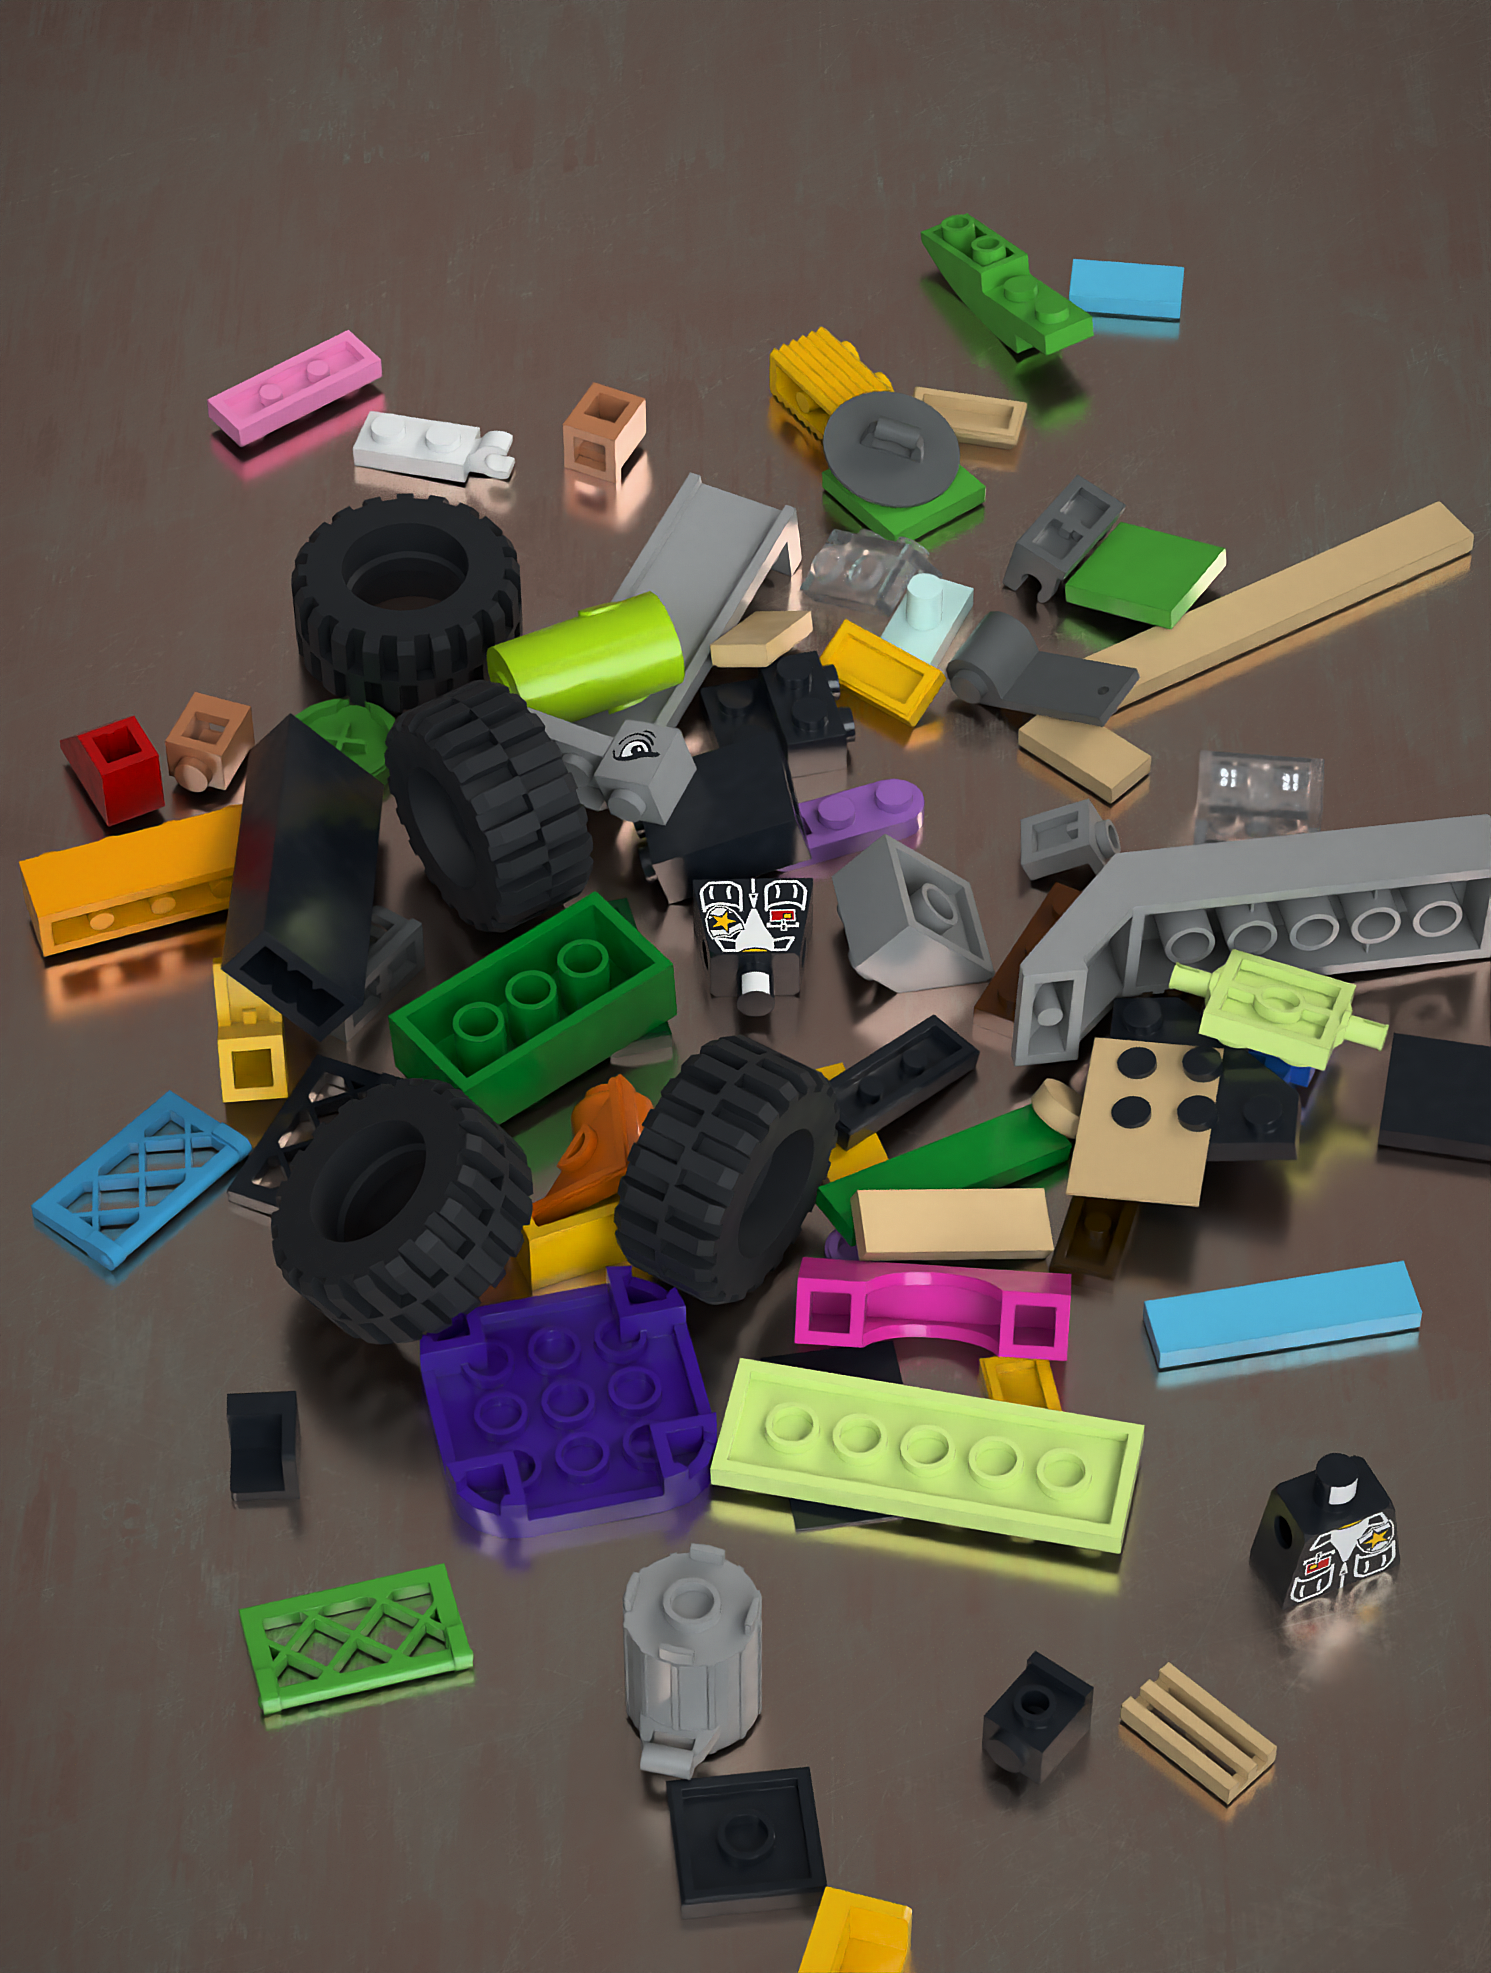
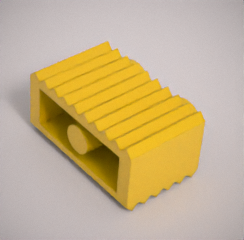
M820 326L817 332L811 330L807 337L802 335L798 341L793 339L789 345L783 343L779 350L774 348L770 353L769 389L772 396L776 395L779 402L783 401L785 408H790L792 415L796 414L799 421L803 420L805 427L809 426L812 434L816 433L819 440L823 439L826 424L833 412L847 400L869 392H894L892 384L882 372L873 373L860 361L855 347L850 342H840L822 326Z

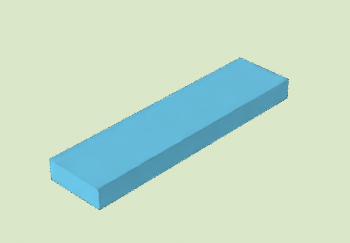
M1404 1261L1144 1301L1143 1319L1159 1368L1420 1327L1422 1310Z

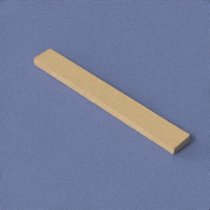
M1438 501L1185 613L1172 629L1155 626L1083 659L1137 668L1140 678L1117 709L1467 553L1473 548L1474 534Z

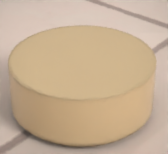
M1046 1079L1032 1096V1107L1037 1115L1052 1129L1068 1138L1076 1139L1083 1097L1060 1081Z

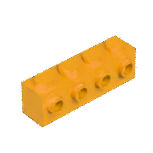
M242 804L229 805L217 811L182 820L167 821L155 827L120 836H108L96 842L61 851L46 852L38 857L19 861L24 900L43 956L46 957L229 909Z

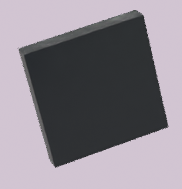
M1394 1033L1378 1144L1491 1160V1046Z
M810 1766L691 1778V1780L666 1781V1799L682 1920L820 1905L825 1887L827 1886Z

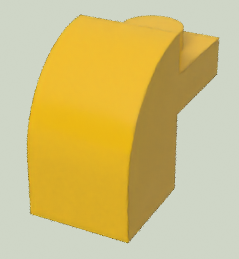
M222 957L213 958L212 965L218 1022L217 1044L223 1103L288 1098L284 1016L222 971Z

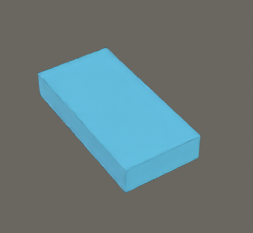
M1073 259L1069 301L1085 312L1180 318L1184 267Z

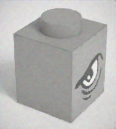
M625 719L594 773V777L611 815H615L628 822L640 820L666 825L697 768L680 729Z

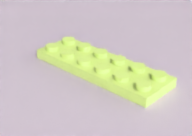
M740 1358L710 1468L711 1484L1120 1554L1144 1441L1145 1425Z

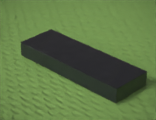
M933 1014L832 1078L829 1082L838 1097L836 1103L840 1109V1119L835 1124V1129L838 1131L836 1143L845 1151L857 1145L974 1069L977 1065L980 1051Z

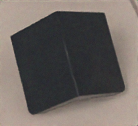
M296 1391L227 1394V1423L231 1446V1498L234 1501L300 1499L301 1430Z

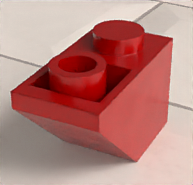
M135 716L114 720L60 740L62 752L108 827L165 806L159 754Z

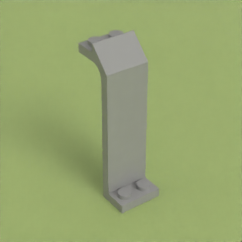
M689 473L611 602L622 601L648 591L658 596L673 622L680 641L685 667L683 683L653 693L642 702L609 715L606 710L572 723L527 707L531 713L538 715L545 725V732L551 741L555 740L563 754L562 761L568 773H572L578 789H576L579 801L586 808L597 812L608 809L595 780L594 773L625 719L676 728L713 666L710 644L738 624L770 569L789 576L793 575L802 560L796 508L785 505L783 510H779L703 484L700 475Z

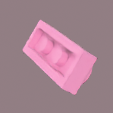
M347 330L207 399L209 418L240 447H243L382 377L381 359L352 332Z

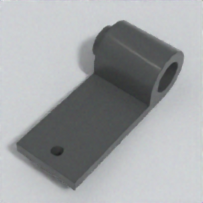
M991 611L984 616L949 661L946 668L953 692L968 703H980L1104 727L1140 678L1137 668L1039 651L1030 631L1018 619L1000 611Z

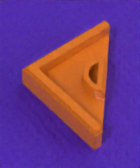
M621 1074L609 1079L610 1096L591 1126L585 1122L582 1124L556 1166L561 1170V1173L546 1197L532 1203V1218L538 1227L567 1218L618 1192L621 1177L626 1174L629 1161H627L633 1143H637L639 1139L633 1085Z

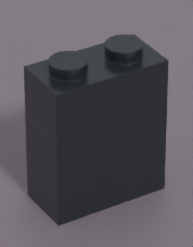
M774 730L693 756L692 759L697 770L666 825L640 820L633 822L638 837L640 839L646 837L647 846L638 848L641 865L649 884L657 881L660 882L669 904L693 897V880L750 879L812 859L791 770Z

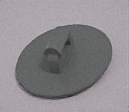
M877 391L855 396L841 404L833 412L824 430L823 452L833 475L850 492L877 505L892 508H908L926 504L942 495L950 487L959 469L960 448L956 435L949 423L933 407L906 394Z

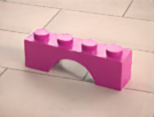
M802 1257L797 1282L794 1343L863 1348L873 1342L885 1339L929 1337L957 1340L978 1345L990 1350L998 1357L1067 1361L1071 1274Z

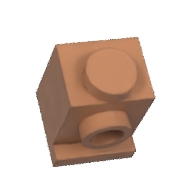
M593 382L563 423L564 467L616 484L621 478L622 466L646 434L645 398Z
M194 692L165 740L169 776L175 777L182 787L193 792L204 791L207 786L226 790L245 756L249 757L250 750L255 746L251 706ZM209 723L223 726L225 729L223 732L212 730Z

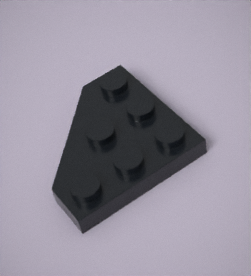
M1179 997L1114 999L1110 1039L1199 1046L1189 1050L1183 1057L1182 1064L1185 1075L1189 1079L1201 1083L1213 1081L1220 1076L1216 1102L1209 1097L1195 1095L1184 1099L1177 1109L1179 1123L1185 1129L1192 1132H1203L1211 1129L1206 1161L1298 1160L1302 1112L1298 1091L1243 1048H1232L1222 1044L1218 1039L1199 1034L1202 1016ZM1133 1047L1124 1051L1119 1056L1117 1065L1119 1071L1124 1076L1131 1079H1143L1155 1072L1157 1060L1151 1050L1144 1047ZM1214 1048H1224L1223 1059H1221L1220 1053ZM1138 1096L1122 1098L1112 1108L1113 1120L1119 1126L1129 1129L1144 1126L1149 1122L1152 1115L1149 1102Z

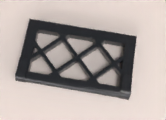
M317 1054L227 1189L228 1201L272 1215V1212L278 1211L279 1206L277 1205L276 1194L279 1186L267 1188L259 1185L269 1168L278 1165L285 1180L288 1181L292 1172L287 1162L293 1160L298 1150L305 1151L313 1141V1139L284 1147L298 1124L309 1120L315 1131L320 1125L319 1116L338 1111L339 1107L351 1099L362 1100L367 1097L368 1089L380 1084H392L395 1087L397 1080L403 1078L384 1072L379 1074ZM325 1083L333 1084L346 1090L345 1093L313 1102Z

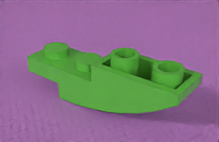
M968 213L947 217L941 224L921 232L923 245L952 289L979 320L998 339L1016 353L1035 347L1047 356L1094 336L1093 321L1090 314L1032 276L1029 272L1027 253Z

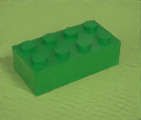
M594 891L388 1015L395 1067L407 1079H437L451 1084L455 1089H460L500 1125L676 1016L674 967L669 959L598 892Z

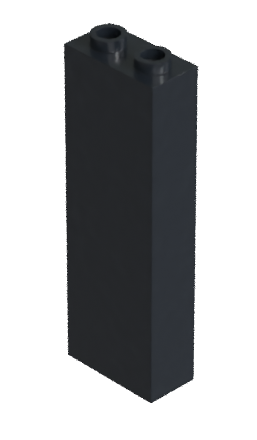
M290 713L249 752L221 970L321 1042L364 1004L384 784Z

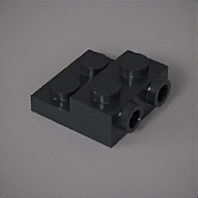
M817 651L779 657L767 667H758V678L699 688V706L714 750L774 730L790 767L792 778L847 768V743L855 742L856 738L853 715L849 706L837 708L835 700L840 699V685L836 668L833 664L822 666Z

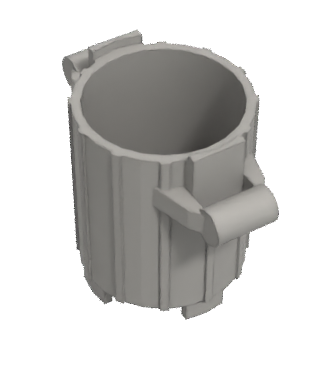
M691 1543L690 1553H672L670 1556L657 1560L648 1567H643L639 1573L633 1572L626 1586V1592L623 1595V1647L626 1713L640 1731V1746L642 1749L640 1770L691 1780L694 1768L705 1759L708 1753L714 1754L717 1750L728 1747L739 1739L742 1740L754 1724L758 1714H761L762 1596L760 1590L756 1589L751 1578L744 1572V1568L726 1560L725 1550L711 1545Z

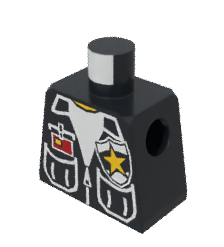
M813 878L693 880L694 932L709 992L717 997L737 996V1008L743 1014L762 1016L774 1009L775 996H793L801 991L813 929Z
M1341 1453L1327 1454L1318 1461L1316 1470L1279 1483L1271 1491L1250 1551V1559L1281 1609L1284 1610L1400 1565L1401 1558L1394 1505L1363 1457L1356 1455L1349 1457Z

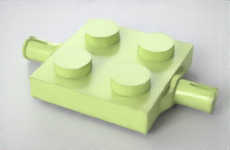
M1232 949L1226 964L1213 973L1176 962L1169 983L1170 989H1177L1205 998L1206 1008L1203 1012L1199 1034L1218 1039L1222 1044L1232 1048H1249L1279 1057L1285 1063L1296 1067H1312L1325 1071L1333 1049L1340 1045L1344 1039L1382 1051L1389 1029L1388 1024L1384 1025L1352 1015L1351 1004L1356 985L1236 949Z

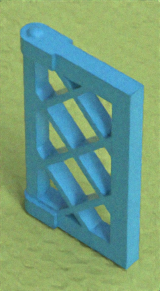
M169 1090L31 1205L33 1217L87 1252L88 1256L109 1270H114L126 1260L128 1255L230 1168L246 1158L253 1151V1148L245 1136L227 1124L218 1122ZM170 1120L185 1129V1134L152 1136ZM213 1147L219 1151L202 1167H193V1148ZM185 1149V1168L147 1171V1152ZM139 1153V1172L106 1175L127 1156ZM180 1184L156 1206L147 1207V1187ZM139 1188V1207L101 1211V1191ZM84 1192H92V1211L71 1213L65 1209ZM134 1223L114 1241L101 1233V1226Z

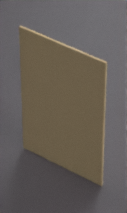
M1095 1037L1066 1195L1199 1207L1211 1129L1203 1132L1189 1131L1181 1126L1177 1115L1179 1104L1188 1097L1202 1095L1216 1102L1220 1076L1213 1081L1201 1083L1189 1079L1183 1070L1182 1060L1184 1055L1189 1050L1199 1046ZM1144 1047L1155 1054L1157 1068L1149 1077L1131 1079L1119 1071L1117 1065L1119 1056L1130 1048ZM1214 1048L1220 1053L1221 1059H1223L1224 1048ZM1128 1096L1142 1097L1151 1106V1119L1147 1124L1139 1128L1129 1129L1121 1127L1112 1117V1108L1115 1103Z

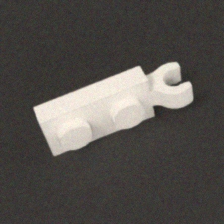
M370 411L353 446L354 465L465 483L470 471L482 473L495 479H507L515 464V458L506 456L513 442V435L503 431H490L481 438L479 427Z

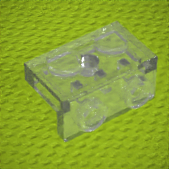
M833 529L822 550L813 559L811 569L799 589L816 602L889 618L913 576L928 573L941 579L943 574L927 561L930 555L929 552L909 538L898 537L895 542L886 540L867 529H861L858 534Z

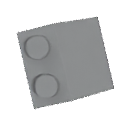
M883 834L832 876L838 901L837 913L843 922L850 948L848 957L853 968L864 979L869 981L875 980L897 993L986 982L995 975L971 885L966 880L887 834Z

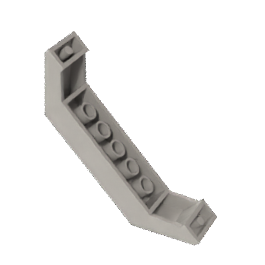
M1482 814L1115 853L1020 964L1011 1049L1014 1067L1077 1060L1079 1042L1114 1007L1115 998L1139 996L1143 992L1153 991V994L1164 993L1165 989H1170L1169 983L1176 962L1213 973L1226 964L1232 949L1320 975L1491 957V816Z

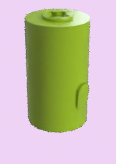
M651 591L622 601L603 603L578 610L579 616L497 644L487 650L486 658L491 682L501 683L509 687L510 693L518 694L527 702V707L571 723L606 710L610 715L642 702L653 693L683 683L685 677L684 658L675 627L665 606L658 596Z

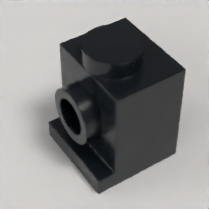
M1035 1650L1027 1659L1026 1669L984 1715L982 1748L988 1751L992 1759L1005 1770L1014 1773L1020 1772L1041 1785L1091 1728L1094 1687Z

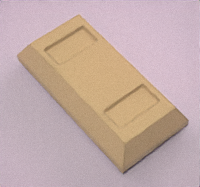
M915 387L912 397L925 402L938 411L949 423L960 443L1008 450L1017 445L1027 409V403L923 387Z

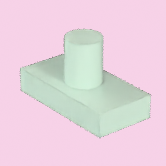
M919 572L909 579L907 593L880 638L937 668L973 606L974 588L944 580L932 574Z

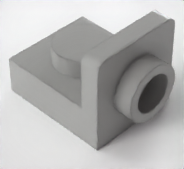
M1089 798L1020 819L1021 866L1030 880L1087 863L1097 875L1115 853H1120L1121 851L1119 836L1114 824L1110 819L1102 820Z

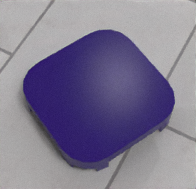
M606 1266V1283L479 1306L468 1315L459 1313L452 1318V1326L437 1334L428 1332L426 1335L422 1334V1340H420L422 1389L447 1494L457 1515L477 1531L502 1539L531 1538L662 1513L690 1503L709 1486L711 1481L710 1468L717 1445L716 1412L712 1413L686 1323V1305L676 1287L668 1292L657 1283L633 1277L632 1266Z

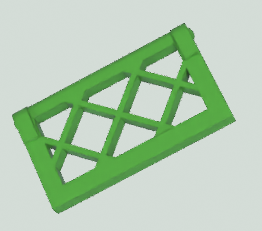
M445 1563L238 1609L259 1694L258 1705L263 1710L264 1715L281 1712L282 1709L448 1671L473 1668L474 1653L469 1647ZM428 1593L431 1594L433 1601L423 1615L394 1602ZM371 1607L355 1630H351L326 1618V1616ZM383 1614L414 1627L397 1650L367 1637ZM302 1623L285 1646L266 1637L265 1630ZM315 1629L344 1642L327 1666L298 1653ZM426 1633L445 1643V1650L409 1657ZM357 1649L387 1662L340 1673ZM290 1665L317 1679L279 1687L277 1678L286 1666Z

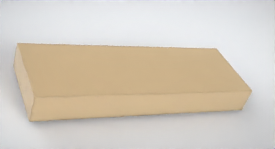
M1044 1188L857 1190L850 1198L859 1261L1046 1259L1054 1251Z

